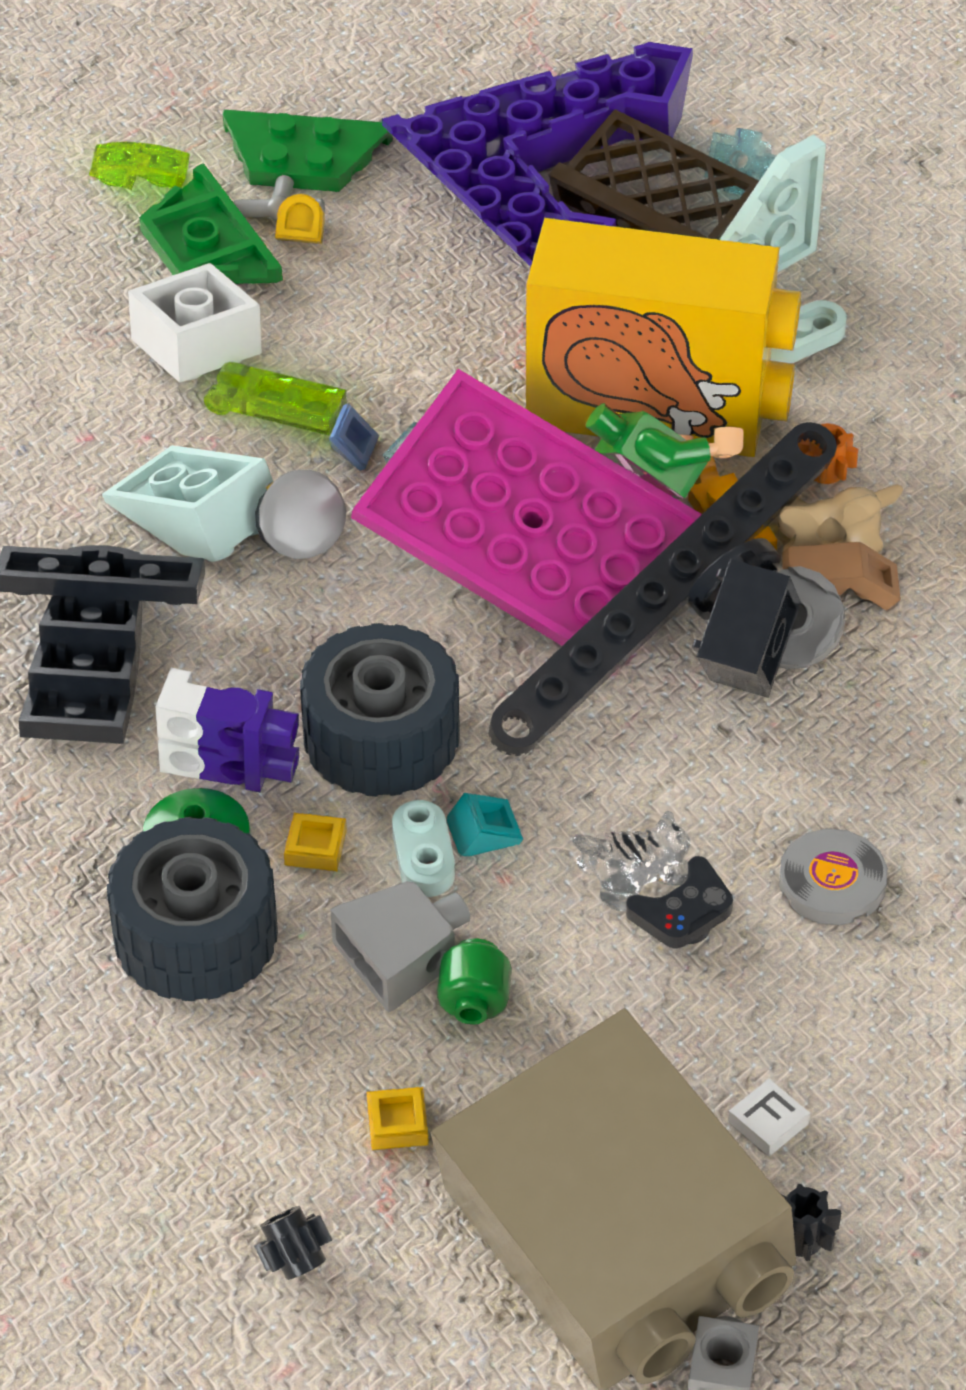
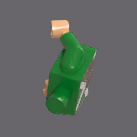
M605 403L600 404L591 413L586 422V427L601 438L595 451L676 499H685L710 461V456L727 459L739 454L743 449V429L715 428L714 443H708L705 437L693 439L691 435L676 433L647 412L618 414Z

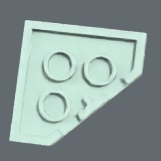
M813 134L780 152L720 240L780 247L778 272L817 251L826 143Z

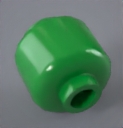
M466 939L458 945L451 947L443 954L440 963L437 999L440 1006L458 1021L470 1025L480 1024L487 1019L497 1017L506 1009L509 1000L512 973L509 958L494 943L485 939Z

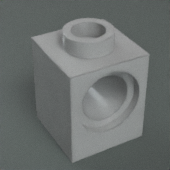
M699 1316L688 1390H750L759 1325L747 1324L730 1316L716 1318ZM726 1359L734 1364L721 1366L714 1363L713 1360Z

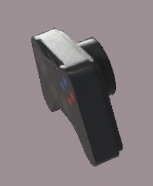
M694 856L688 861L687 881L662 897L630 896L626 901V917L666 946L677 949L687 944L703 941L712 928L730 917L733 908V896L705 857Z

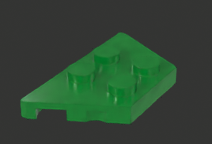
M223 109L222 113L224 130L231 135L233 149L238 160L243 163L244 173L250 185L275 187L276 179L279 176L286 175L291 177L294 182L293 188L340 192L352 180L353 174L362 171L372 161V151L381 143L388 146L394 137L382 126V122Z
M204 163L193 169V179L185 187L180 188L175 185L164 195L160 203L152 205L139 217L141 232L172 275L211 263L235 284L278 283L283 281L282 266Z

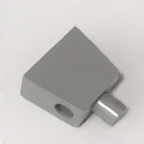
M409 881L330 909L333 944L388 1013L395 1010L439 976L443 954L455 946L453 930L470 921L468 907L458 893L454 892L432 904L417 884Z

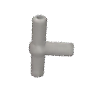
M279 176L275 182L272 198L238 199L233 203L245 218L270 217L277 221L278 209L281 203L291 196L294 182L289 176ZM315 199L320 204L325 214L324 200Z

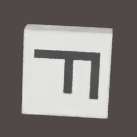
M767 1079L729 1110L728 1122L770 1157L809 1124L810 1112L772 1080Z

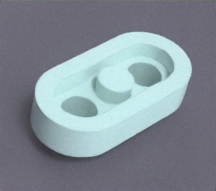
M825 300L813 301L801 306L794 350L772 348L771 361L794 363L840 342L846 330L847 316L844 309L836 303Z
M414 800L407 802L395 811L392 818L393 840L402 883L406 881L416 883L427 897L438 896L446 892L452 886L455 879V860L445 814L439 806L429 801ZM430 861H433V862H434V863H431V864H423V863H428V862H430Z

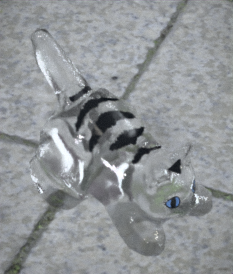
M666 811L656 826L649 830H605L592 836L576 834L572 839L573 845L581 852L577 857L579 869L586 874L597 876L601 887L599 899L604 905L613 910L626 912L627 899L632 895H639L645 884L655 881L677 886L687 881L688 861L683 858L691 847L690 837L686 834L685 829L675 822L671 811Z

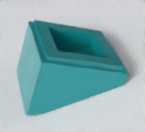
M463 793L446 818L460 856H474L519 845L523 841V836L508 799Z

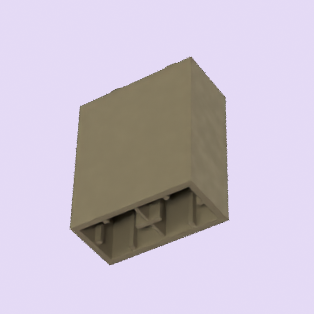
M626 1008L618 1011L430 1131L444 1188L598 1390H608L630 1374L640 1384H649L662 1379L679 1367L693 1350L696 1342L693 1332L697 1330L699 1316L716 1318L729 1308L740 1318L754 1316L774 1304L787 1291L793 1281L794 1270L792 1266L797 1263L792 1207Z

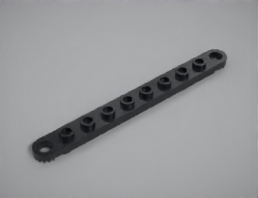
M806 422L795 426L495 709L489 724L488 734L491 737V743L497 746V750L506 752L505 755L515 754V757L523 753L526 755L530 750H534L539 742L549 733L553 732L688 602L692 586L707 567L729 550L759 535L779 515L784 506H789L811 485L813 480L828 468L837 448L833 434L820 424ZM807 438L809 442L815 440L816 445L820 444L819 448L822 449V455L816 457L808 456L799 449L798 443L802 439L807 441ZM508 717L510 719L516 717V720L521 718L523 723H527L526 726L529 728V734L522 738L509 736L502 728L503 720L506 721Z

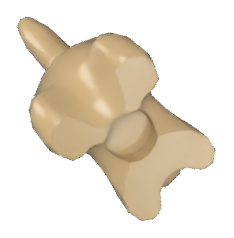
M895 484L876 492L865 487H849L840 491L834 497L822 499L814 503H807L797 497L789 506H784L779 513V530L791 539L783 547L782 552L788 547L862 542L880 553L883 548V541L880 537L881 509L893 504L903 492L902 486Z

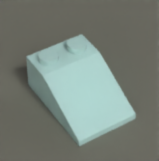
M171 445L102 493L105 503L182 555L204 558L209 562H215L230 556L234 552V547L248 536L259 534L256 528L255 511L260 497L267 490L265 487L274 481L265 458Z

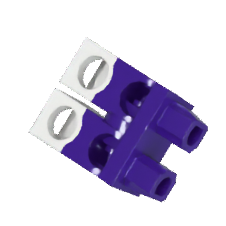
M170 668L156 704L160 772L230 785L245 783V790L261 793L266 778L289 783L293 781L299 764V747L293 746L299 727V713L274 709L273 692L257 689L254 696L251 692L242 688L231 687L219 690L192 684V674L190 671Z

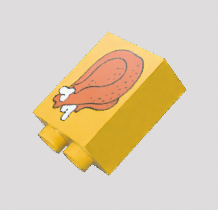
M544 218L526 283L525 409L564 432L590 436L597 435L586 427V422L591 413L602 403H605L618 414L647 412L676 433L691 435L693 439L705 437L708 443H714L715 428L743 429V449L737 455L755 458L762 419L787 422L794 384L795 364L771 361L772 348L794 350L801 306V291L776 288L780 247Z

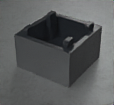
M730 559L726 570H718L716 577L719 581H722L703 639L702 641L694 639L692 648L698 652L696 657L710 681L769 698L801 601L790 576Z

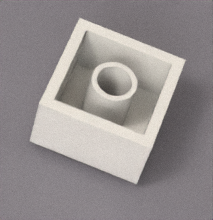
M211 263L128 291L131 339L179 383L197 379L205 373L225 366L239 364L244 359L262 353L260 305Z

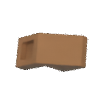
M862 542L788 547L782 552L783 569L802 566L819 572L835 586L839 596L850 588L861 599L870 600L886 611L901 600L897 564Z

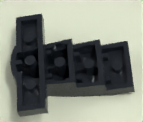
M86 545L71 547L67 550L3 546L0 554V592H10L17 595H52L39 623L40 643L28 671L29 691L18 720L20 737L124 744L138 675L142 634V601L165 602L170 605L198 604L205 577L204 558L146 555L130 549L108 545Z

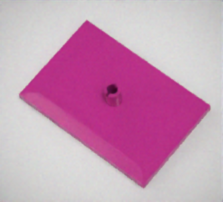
M458 369L355 505L351 518L563 646L702 514Z

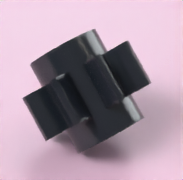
M797 1184L796 1189L792 1190L787 1196H782L792 1207L796 1256L804 1257L806 1261H810L811 1256L817 1253L821 1247L824 1250H833L835 1231L839 1230L842 1213L838 1209H828V1192L826 1190L819 1192L816 1189Z
M295 1206L271 1217L261 1224L260 1227L266 1240L259 1242L254 1247L266 1271L271 1270L275 1272L281 1268L285 1278L290 1280L315 1269L326 1261L320 1246L332 1241V1237L320 1214L315 1216L313 1213L305 1217L301 1207Z

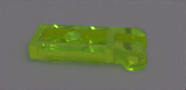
M227 362L221 367L216 378L218 384L212 385L204 397V404L207 409L217 415H226L232 411L330 436L343 405L347 404L345 389L235 362Z

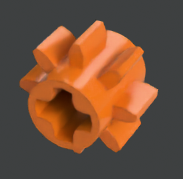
M821 424L833 434L837 448L828 468L814 481L821 484H832L839 480L844 481L846 480L847 468H857L859 449L853 447L854 435L846 433L842 427L836 424ZM802 439L798 443L799 449L804 454L812 457L822 455V449L819 448L820 444L816 445L815 440L809 442V439L807 441Z

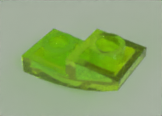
M138 142L97 144L93 151L89 176L98 178L108 186H120L131 191L137 176L147 179L151 184L158 187L173 188L176 185L182 188L187 175L190 153L161 145Z

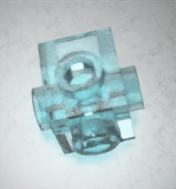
M736 128L735 136L713 132L709 151L710 157L759 181L777 155L771 154L772 145L766 141H761L763 133L743 128ZM747 156V164L742 168H738L739 161ZM705 171L704 177L709 179L708 172ZM737 186L723 189L724 192L741 196L745 192V190Z

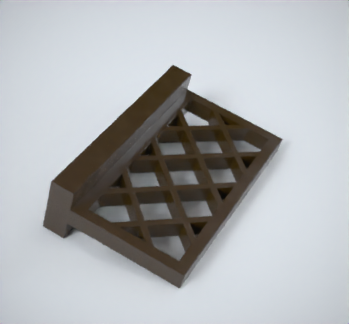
M614 109L567 166L559 162L548 174L553 197L557 202L563 201L572 212L616 219V227L720 240L759 182V180ZM618 127L633 134L635 142L608 147L607 140ZM663 149L671 154L672 160L649 165L644 163L643 152ZM638 154L640 167L613 172L611 159ZM606 160L608 173L592 177L581 173L587 164ZM699 167L708 172L709 179L682 184L679 171ZM675 173L677 185L650 191L648 177ZM643 179L645 192L626 196L617 191L616 184ZM737 186L745 190L739 199L719 203L717 189ZM712 191L714 204L687 209L685 196ZM680 197L682 211L661 214L653 208L654 202ZM717 216L718 225L708 237L691 229V221Z

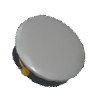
M299 469L281 475L265 487L267 490L260 497L255 511V521L261 540L271 550L293 559H306L324 553L338 540L345 525L346 507L339 488L327 476L320 472Z

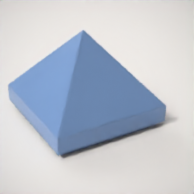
M348 403L343 405L329 441L332 449L361 471L366 469L379 434Z

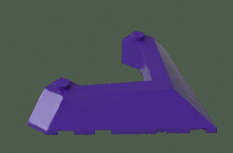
M654 42L634 46V54L612 60L609 54L575 63V71L554 77L550 71L480 90L478 94L464 98L459 96L425 106L424 114L408 119L401 118L399 114L382 118V126L531 267L544 218L616 227V219L571 212L563 201L557 202L550 194L548 183L538 172L554 167L559 162L565 163L572 160L614 109L673 138L682 118L693 58V48ZM618 127L607 140L608 146L625 139L635 141L634 135Z

